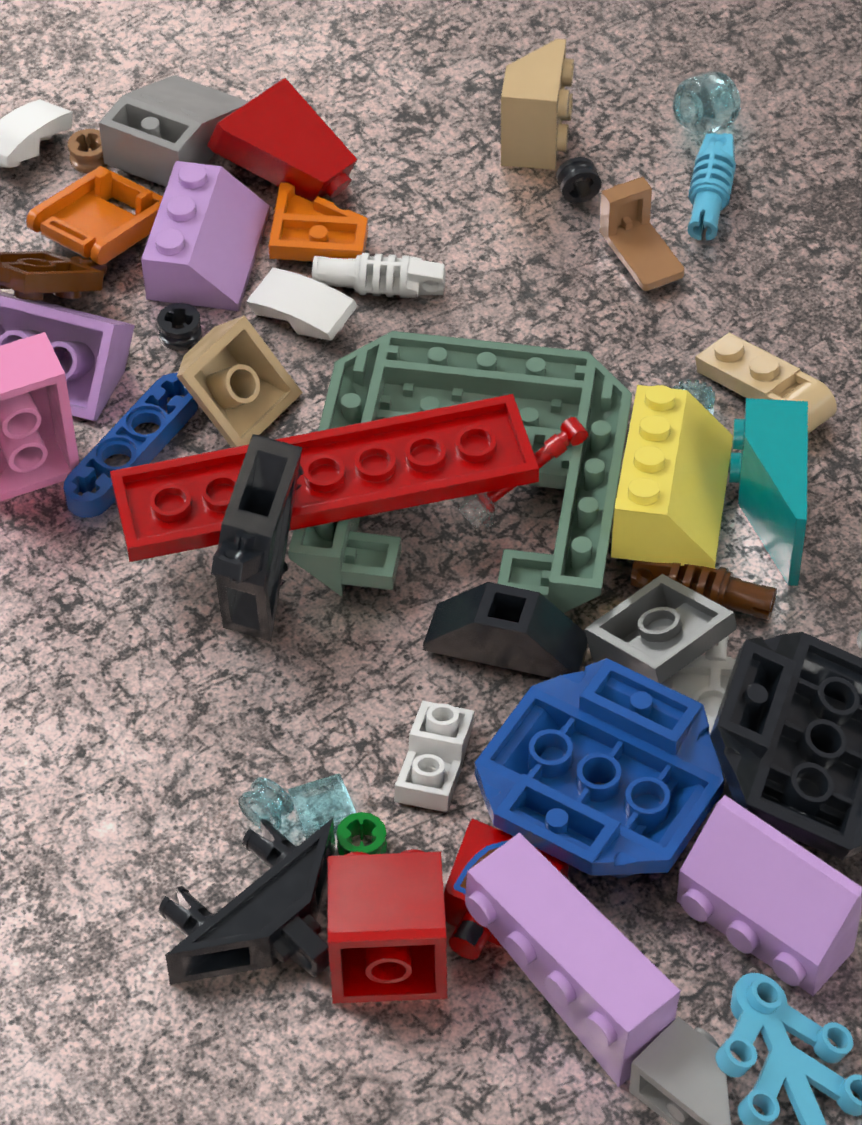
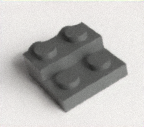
M661 574L584 629L593 662L608 658L662 684L737 630V624L733 611Z

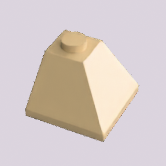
M245 315L215 326L184 355L177 374V378L231 448L250 444L253 434L260 435L303 393Z

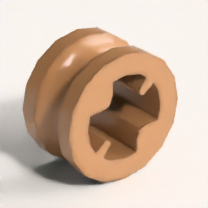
M83 129L71 135L68 140V151L70 152V163L75 170L82 173H90L99 166L105 168L108 166L104 164L100 130Z

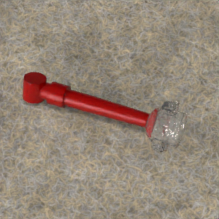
M576 417L566 419L561 424V432L558 435L555 433L544 442L545 445L534 453L539 469L555 457L557 459L567 451V446L570 444L577 446L587 439L588 432ZM515 487L462 497L464 500L457 507L475 529L482 524L486 528H491L495 522L493 519L495 514L494 503Z

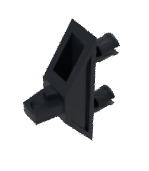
M255 434L252 435L222 521L219 545L212 561L211 574L215 576L223 628L270 642L272 641L280 586L286 582V580L282 579V576L289 569L284 560L295 491L302 486L297 484V480L304 474L300 466L302 447Z
M333 818L298 846L292 844L267 819L260 820L261 835L249 828L243 838V847L247 851H251L271 869L216 914L209 912L183 886L176 887L179 904L170 900L167 896L164 897L159 906V914L187 936L165 955L170 985L269 968L278 961L285 963L289 958L314 977L318 976L330 965L328 944L318 935L322 930L320 929L321 925L316 920L328 879V856H334L336 849Z

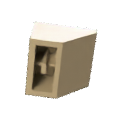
M555 39L506 66L501 94V166L555 170L558 151L566 152L569 126L568 124H562V120L571 121L573 93L565 89V86L572 87L574 59L566 58V39Z

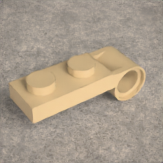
M730 332L695 356L698 373L745 398L808 401V434L836 414L837 403L834 395L823 382Z

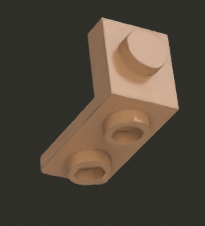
M642 176L601 191L599 232L643 291H649L682 279L685 268L650 223L652 187Z

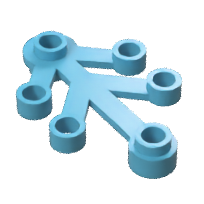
M749 973L742 976L732 989L730 1004L737 1023L731 1036L717 1050L715 1057L718 1067L726 1075L735 1078L742 1077L757 1060V1051L753 1043L759 1031L761 1032L769 1053L752 1091L738 1106V1115L744 1125H771L780 1113V1106L776 1098L782 1084L800 1125H827L810 1085L837 1101L838 1106L845 1113L851 1116L862 1115V1075H850L847 1079L841 1077L793 1046L787 1034L789 1032L811 1045L817 1056L823 1061L835 1064L840 1062L853 1048V1038L848 1029L835 1022L827 1023L822 1027L790 1007L783 989L770 977L759 973ZM828 1038L834 1041L837 1047L833 1046ZM731 1051L736 1053L741 1058L742 1062L735 1059ZM851 1090L857 1093L861 1100L857 1099ZM753 1104L760 1107L764 1112V1115L758 1113L754 1108Z

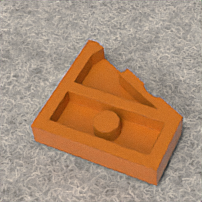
M280 182L268 245L269 259L313 262L314 256L356 259L357 255L365 253L368 237L367 217L351 210L339 209L333 202L319 196L311 202L295 195L293 185Z

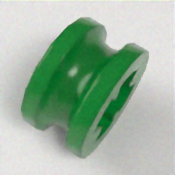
M359 812L350 814L338 825L336 836L339 856L351 852L386 854L387 832L384 823L379 817L371 813ZM360 835V839L363 840L364 835H369L372 837V844L364 846L363 841H361L360 846L352 845V838Z

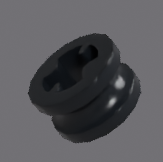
M586 157L571 158L565 161L556 172V181L561 188L560 191L564 199L570 203L587 202L593 199L602 187L601 178L593 161Z
M173 303L164 307L157 316L159 340L165 347L176 351L187 350L194 347L202 337L200 313L195 307L186 303ZM176 325H183V328L176 329Z

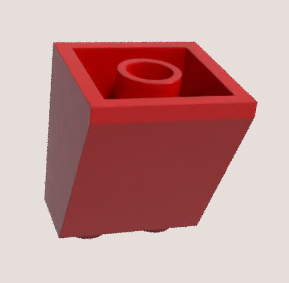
M411 849L391 854L351 852L343 856H328V952L333 1004L448 999L447 940L441 851L424 852Z

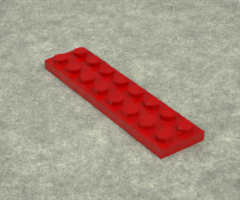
M513 394L274 439L302 447L300 466L304 474L297 480V484L302 486L295 491L289 531L539 482V467ZM249 444L110 471L129 562L219 545L222 521Z

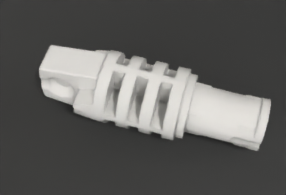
M369 253L357 255L356 259L328 258L323 256H314L312 279L328 286L354 288L355 293H359V295L367 296V293H373V296L386 294V297L400 295V298L418 297V295H443L446 275L443 263L423 261L421 258L405 255L402 258H397V255L389 254V257H383V254L370 256Z

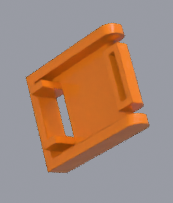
M99 166L32 208L27 215L26 225L30 230L34 232L41 231L42 236L85 258L91 257V260L99 265H104L150 235L163 196L103 166ZM114 198L136 209V215L107 200Z

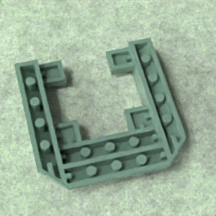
M391 331L336 360L318 431L513 394L533 453H535L545 445L544 442L555 433L558 435L561 432V424L566 419L576 417L587 430V439L580 445L573 446L570 444L567 446V451L557 459L555 457L539 469V482L526 484L565 489L554 554L504 549L497 584L540 592L563 613L601 595L632 393L593 355L587 351ZM360 517L293 530L288 556L291 561L341 597L343 596L345 585L393 590L401 554V537L357 532Z

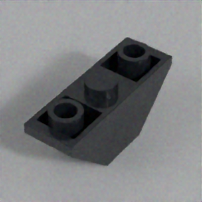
M486 582L438 603L423 642L424 651L550 678L580 672L589 647L585 631L540 592L492 582Z

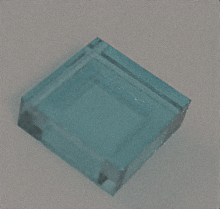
M340 773L288 789L289 802L305 840L332 818L334 821V834H336L341 821L350 814L357 813Z

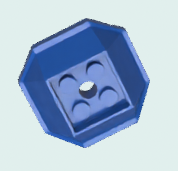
M608 658L585 666V671L560 675L531 686L475 761V777L494 827L512 836L520 832L534 847L591 876L611 875L619 879L634 874L668 873L723 793L724 777L710 738L709 723L704 705Z

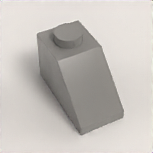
M678 1016L632 1061L629 1092L670 1125H731L726 1074L718 1067L715 1058L716 1052L720 1047L707 1031L699 1027H691Z

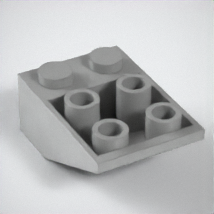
M177 75L121 96L99 121L104 164L167 187L176 161L207 164L215 153L211 151L207 144L216 124L249 101Z

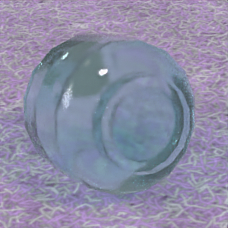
M708 71L688 77L682 81L675 91L672 107L676 120L688 132L694 135H706L725 129L733 124L739 115L741 101L739 91L728 75L720 71Z

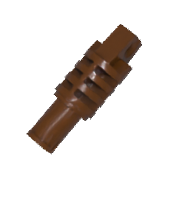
M636 560L633 562L630 584L639 589L661 574H664L731 611L735 610L767 621L771 617L777 588L733 577V572H730L728 568L720 567L719 569L689 564L681 566V563L674 562L653 563Z

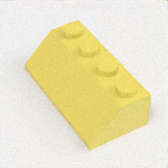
M637 385L614 507L611 558L653 563L674 562L681 563V566L689 564L715 569L733 435L688 390L672 389L664 385Z

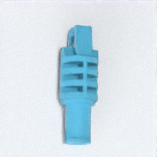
M706 134L695 159L688 196L693 209L687 231L696 240H702L704 229H707L706 240H712L717 236L720 211L729 204L736 170L733 134Z

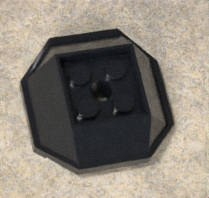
M804 632L782 634L765 640L763 637L746 639L738 651L710 734L733 800L782 834L840 860H845L862 852V658Z

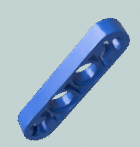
M170 373L159 378L66 477L63 489L66 505L72 514L82 518H93L104 513L116 501L110 471L149 464L193 417L198 409V403L177 378L178 373ZM151 422L160 426L157 431L151 434H139L134 431L142 423ZM115 454L127 455L130 458L129 462L122 466L113 467L104 463L108 457ZM96 487V493L91 492Z

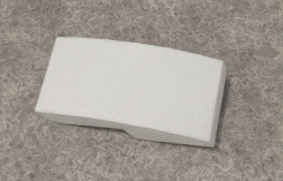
M39 99L23 105L1 118L0 167H17L20 165V161L39 156L40 141L53 138V134L72 129V111Z
M272 268L246 301L254 315L289 321L298 335L330 341L343 328L345 322L358 307L354 299L326 284L277 268Z
M422 700L409 734L408 753L395 784L394 802L448 812L466 754L474 722V710Z

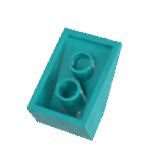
M746 398L744 419L734 418L732 449L741 451L740 453L731 452L729 483H739L738 504L787 585L798 586L807 524L808 401Z

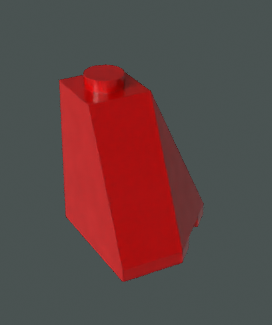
M283 78L219 121L207 144L213 153L277 186H280V182L293 185L295 195L311 202L318 196L323 198L328 194L330 198H334L344 191L352 181L349 174L358 160L286 78Z

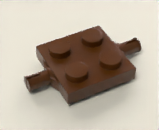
M49 251L0 252V289H13L14 296L17 298L42 300L43 293H53V295L62 298L79 299L82 298V292L102 291L103 277L107 272V264L99 265L93 262L91 258L82 259L79 256L67 258Z

